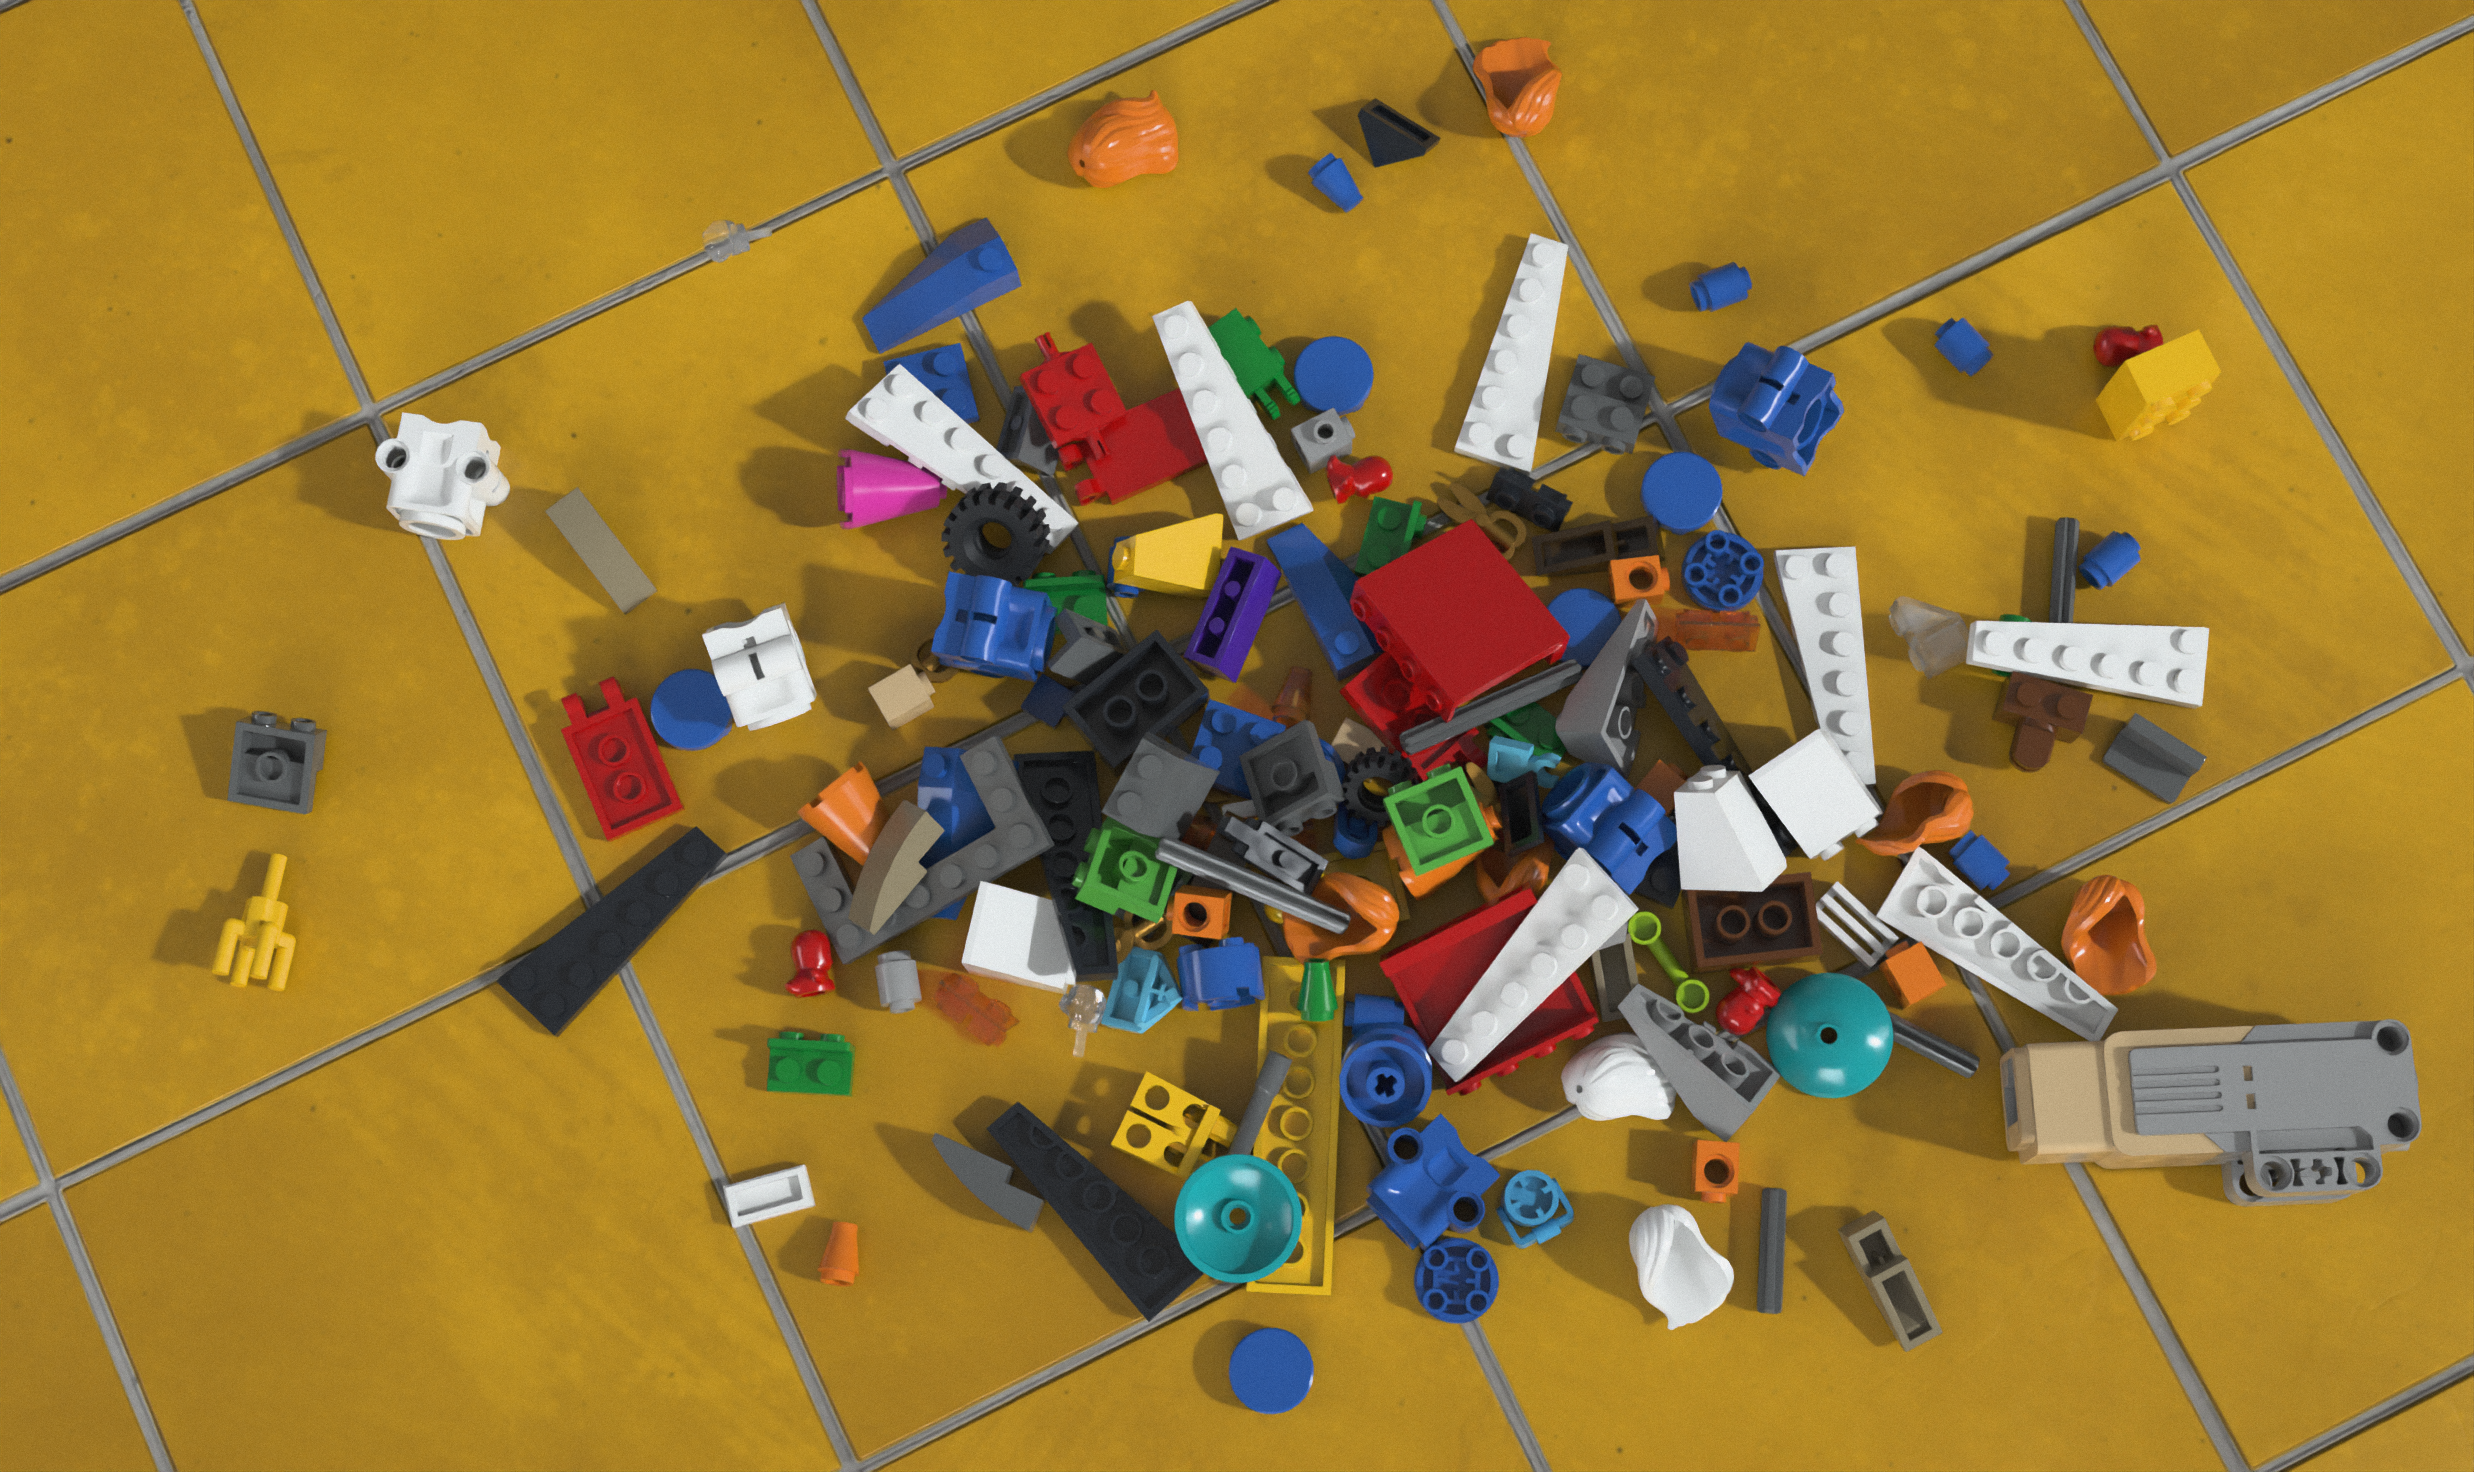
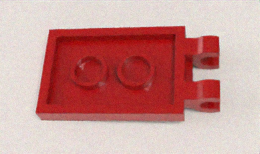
M1180 388L1127 410L1128 414L1124 418L1107 425L1101 431V435L1111 451V454L1096 461L1087 440H1083L1082 443L1064 446L1058 450L1059 459L1065 472L1073 470L1084 463H1087L1093 478L1083 480L1074 485L1075 494L1081 506H1086L1104 496H1108L1111 505H1115L1209 464Z
M1383 652L1339 690L1340 694L1384 746L1389 747L1388 750L1391 754L1396 749L1402 753L1400 757L1402 760L1408 757L1412 761L1411 769L1416 768L1419 784L1428 779L1427 772L1446 764L1451 765L1456 760L1467 776L1468 774L1464 767L1466 763L1472 762L1481 769L1488 763L1486 754L1471 740L1479 733L1476 728L1416 754H1406L1400 745L1399 735L1440 715L1438 712H1433L1427 706L1424 695L1413 682L1408 681L1403 676L1399 664L1389 652Z
M614 676L599 682L608 705L589 714L581 696H578L576 692L561 698L572 724L561 729V732L605 837L609 842L685 810L639 699L635 697L626 701L621 685Z

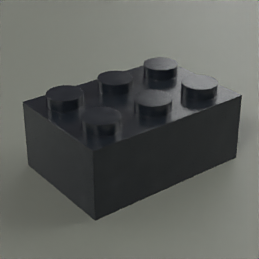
M1156 629L1066 702L1062 709L1065 718L1117 778L1124 772L1140 741L1147 732L1165 739L1208 703L1210 694L1208 688Z

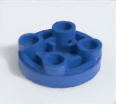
M1337 336L1320 338L1306 346L1296 360L1294 386L1302 405L1307 410L1322 414L1334 408L1338 416L1356 412L1362 408L1371 392L1373 385V366L1365 350L1350 339Z
M1673 452L1660 457L1648 468L1641 485L1640 501L1648 516L1653 515L1660 527L1676 535H1685L1688 532L1705 526L1715 516L1722 500V483L1716 469L1703 457L1689 452Z
M1714 530L1698 539L1687 551L1681 567L1682 584L1689 598L1704 610L1714 613L1735 612L1748 605L1760 589L1763 580L1764 560L1746 539L1736 534Z
M1576 588L1567 590L1556 596L1546 607L1570 635L1562 658L1556 662L1561 664L1570 659H1575L1581 665L1582 670L1589 668L1622 622L1619 611L1614 603L1602 593L1592 589Z
M699 669L678 671L667 677L658 686L653 695L650 710L653 725L659 735L678 750L697 751L706 749L716 744L731 731L733 715L726 696H723L715 675Z
M1450 1238L1435 1243L1424 1252L1415 1269L1414 1288L1420 1304L1431 1316L1446 1323L1462 1324L1477 1319L1491 1307L1498 1292L1499 1276L1494 1260L1486 1249L1467 1239Z
M1263 1328L1245 1336L1231 1355L1229 1379L1232 1389L1243 1404L1259 1413L1280 1414L1293 1409L1306 1397L1313 1382L1314 1367L1308 1348L1296 1335L1283 1329Z

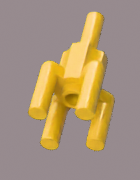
M271 854L261 896H252V898L246 900L242 920L228 918L223 924L211 972L217 975L228 976L237 939H239L240 944L230 984L233 986L246 987L249 974L256 979H267L275 948L277 951L268 988L275 991H284L296 939L292 934L282 932L288 906L283 902L277 901L287 862V857L284 855Z

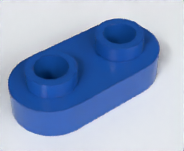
M1345 799L1339 803L1334 816L1333 844L1346 858L1356 860L1368 857L1372 854L1377 840L1378 821H1373L1371 826L1365 824L1366 818L1364 817L1357 820L1353 817L1354 809L1349 811L1346 809Z

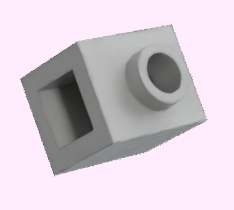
M1334 408L1291 429V442L1309 475L1326 467L1327 461L1332 455H1336L1338 460L1352 454V439L1356 438L1349 420L1345 416L1339 418Z

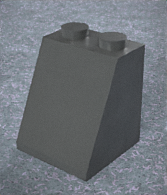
M1147 732L1140 741L1101 812L1138 833L1160 839L1163 836H1168L1182 841L1220 771L1156 735Z

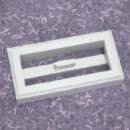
M1838 881L1816 903L1818 923L1868 969L1899 939ZM1836 895L1876 932L1884 942L1881 944L1832 898ZM1825 906L1828 907L1869 945L1874 952L1869 955L1833 922L1822 909Z

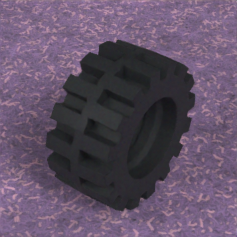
M1381 746L1380 752H1376L1375 747L1367 748L1366 754L1362 751L1356 754L1355 759L1351 760L1347 767L1342 783V789L1346 798V809L1348 811L1354 809L1353 817L1357 820L1364 817L1366 818L1365 824L1371 826L1373 821H1378L1379 827L1386 826L1387 821L1390 820L1383 804V799L1389 796H1378L1370 792L1364 785L1363 781L1365 779L1382 777L1389 780L1394 786L1411 780L1413 786L1419 784L1416 768L1411 769L1412 761L1408 757L1402 760L1400 758L1402 753L1396 749L1393 754L1388 753L1389 747Z

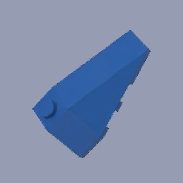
M986 217L952 233L878 302L862 320L879 354L1020 287L1021 282L1018 270L1000 235Z
M1303 523L1266 540L1337 682L1365 669L1385 652L1378 645L1372 630L1364 621L1358 620L1351 609L1350 599L1355 582L1359 578Z

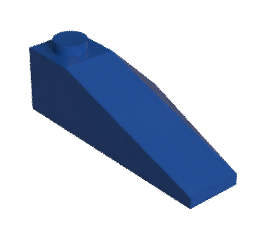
M925 747L918 781V807L927 811L945 830L920 859L919 863L925 870L995 829V825L960 758V755L968 750L944 747ZM1012 760L1018 772L1019 762ZM967 897L930 918L956 920Z

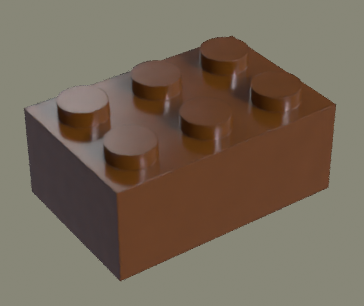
M1811 872L1779 875L1762 892L1683 889L1681 892L1692 975L1730 971L1733 968L1749 969L1752 966L1758 968L1814 962L1823 954Z

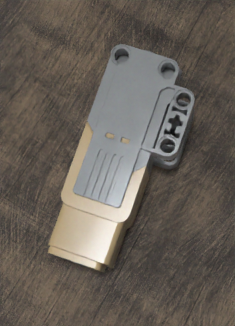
M2394 1019L2258 1025L2254 1027L2235 1026L2120 1031L2113 1033L2104 1041L2025 1044L2020 1048H2011L2000 1058L2008 1151H2019V1160L2022 1165L2095 1162L2103 1168L2120 1169L2221 1164L2225 1195L2230 1202L2237 1206L2333 1203L2345 1199L2351 1194L2373 1188L2382 1178L2383 1166L2381 1155L2393 1151H2407L2410 1143L2418 1138L2421 1132L2422 1122L2418 1098V1078L2414 1065L2411 1036L2407 1027ZM2355 1162L2364 1169L2365 1179L2363 1183L2357 1182ZM2241 1175H2245L2247 1186L2255 1193L2254 1196H2249L2240 1189L2239 1179ZM2272 1182H2277L2275 1187L2272 1186Z

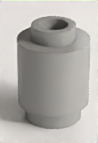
M893 951L877 956L878 965L875 967L881 1007H890V1013L893 1014L914 1010V1003L921 1001L922 996L916 960H911L910 951Z

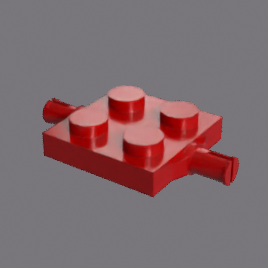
M1046 332L1044 335L1041 334L1034 340L1045 360L1040 366L1022 373L1019 380L1054 449L1072 441L1087 440L1096 461L1111 454V451L1105 443L1101 431L1107 425L1124 418L1128 412L1092 342L1073 351L1059 353L1050 332Z

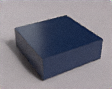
M1042 673L1020 707L1024 712L1056 730L1065 717L1062 706L1073 698L1076 693Z

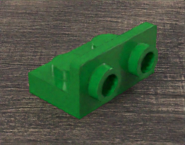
M1374 496L1354 571L1356 576L1364 577L1411 551L1414 537L1422 539L1427 515L1420 514L1422 502L1414 500L1413 505Z
M1093 570L1075 571L1070 577H1056L1054 573L1043 572L1033 574L1032 579H1027L1023 582V588L1047 593L1053 607H1057L1058 615L1066 608L1108 626L1104 575H1096V571ZM1056 625L1055 635L1062 634L1058 625Z
M1536 702L1525 705L1483 725L1488 730L1486 735L1490 740L1494 736L1534 744L1533 755L1540 757L1545 753H1554L1562 758L1567 752V749L1556 733L1555 725L1557 718ZM1544 766L1548 774L1553 770V768Z
M779 1032V1039H767V1047L770 1049L767 1081L768 1092L852 1097L856 1047L849 1042H845L844 1035L820 1034V1041L804 1040L803 1033Z

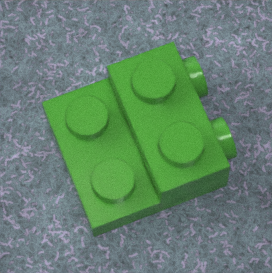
M1449 764L1435 768L1426 773L1427 781L1415 786L1412 785L1411 780L1397 784L1388 789L1390 796L1383 799L1385 809L1397 837L1401 841L1415 877L1494 845L1461 766L1451 770Z
M1107 816L1099 830L1091 829L1085 842L1083 851L1090 853L1087 863L1080 862L1073 877L1072 885L1079 887L1075 899L1113 915L1118 908L1158 923L1163 916L1178 867L1155 857V851L1160 838L1138 833Z

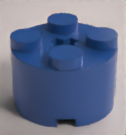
M1242 937L1219 940V947L1204 949L1202 944L1180 947V956L1177 957L1176 961L1180 992L1183 997L1181 1000L1182 1009L1186 1011H1199L1198 1003H1207V1006H1210V1010L1215 1011L1251 1005L1255 1003V998L1264 1000L1265 991L1259 948L1255 947L1254 943H1244Z

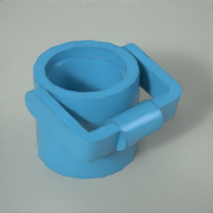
M1537 1170L1519 1172L1511 1178L1501 1193L1502 1207L1500 1206L1495 1209L1514 1245L1519 1249H1524L1536 1242L1541 1244L1561 1233L1560 1229L1571 1224L1574 1220L1573 1208L1555 1178L1551 1179L1548 1175ZM1560 1201L1566 1214L1556 1219L1548 1220L1554 1215ZM1511 1222L1520 1227H1537L1533 1228L1527 1235L1519 1238Z

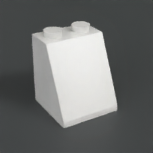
M1817 729L1749 775L1754 785L1810 859H1816L1821 856L1826 861L1845 848L1841 841L1853 833L1858 838L1866 835L1880 825L1876 818L1884 813L1830 733L1825 730Z
M1723 765L1704 766L1674 792L1681 889L1762 892L1787 868L1786 859L1740 771H1726V767Z
M980 881L961 962L968 973L1066 994L1068 984L1075 985L1076 982L1052 900Z

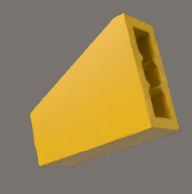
M1215 513L1138 534L1116 543V548L1112 555L1114 583L1194 600L1210 596L1220 572L1223 515Z

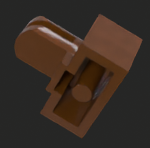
M2012 671L2002 683L1992 720L2016 727L2009 751L2010 763L2016 769L2026 773H2033L2042 769L2050 761L2056 739L2072 744L2083 734L2093 695Z

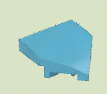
M1134 946L1128 957L1118 965V978L1112 982L1101 1024L1119 1030L1142 1034L1183 999L1173 972L1163 953L1144 950Z

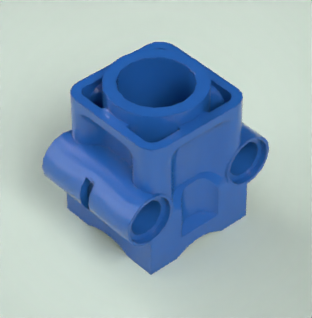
M1750 342L1745 343L1738 355L1730 359L1721 370L1714 384L1709 403L1710 413L1721 437L1749 448L1751 456L1768 468L1779 470L1783 467L1802 476L1806 475L1814 462L1820 441L1836 426L1844 413L1842 401L1833 390L1836 380L1832 372L1810 364L1802 354L1790 347L1778 346L1775 352H1772Z
M949 571L944 590L946 599L945 613L940 625L935 630L931 648L933 655L940 657V664L969 670L975 674L992 678L1007 676L1036 682L1039 671L1044 672L1046 670L1057 625L1054 620L1058 615L1057 607H1053L1048 594L1012 586V583L1000 578L977 575L975 577Z
M1586 762L1573 768L1550 790L1541 807L1543 831L1555 842V851L1568 861L1579 847L1584 848L1627 895H1630L1644 879L1651 862L1659 854L1670 849L1677 841L1676 825L1665 815L1666 811L1661 804L1641 789L1635 790L1608 764Z
M1440 1113L1421 1133L1415 1129L1405 1127L1391 1134L1385 1150V1158L1388 1165L1366 1186V1192L1370 1196L1365 1202L1408 1248L1414 1250L1419 1246L1425 1251L1448 1228L1456 1233L1463 1234L1471 1232L1478 1226L1485 1214V1204L1481 1196L1497 1181L1500 1174L1485 1159L1473 1155L1462 1145L1457 1130ZM1401 1141L1409 1142L1414 1146L1416 1156L1408 1160L1401 1159L1395 1154L1394 1145ZM1458 1202H1465L1471 1205L1474 1209V1220L1463 1222L1457 1219L1453 1211L1454 1205Z

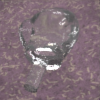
M717 220L703 232L702 243L707 256L714 262L721 263L730 255L735 256L742 254V252L750 251L749 241L772 236L770 226L746 232L743 223L735 225L734 222L729 220Z
M1075 984L1069 993L1062 996L1059 1007L1062 1012L1069 1016L1068 1028L1077 1030L1073 1056L1083 1057L1087 1032L1097 1033V1027L1106 1009V997L1101 989L1097 987Z

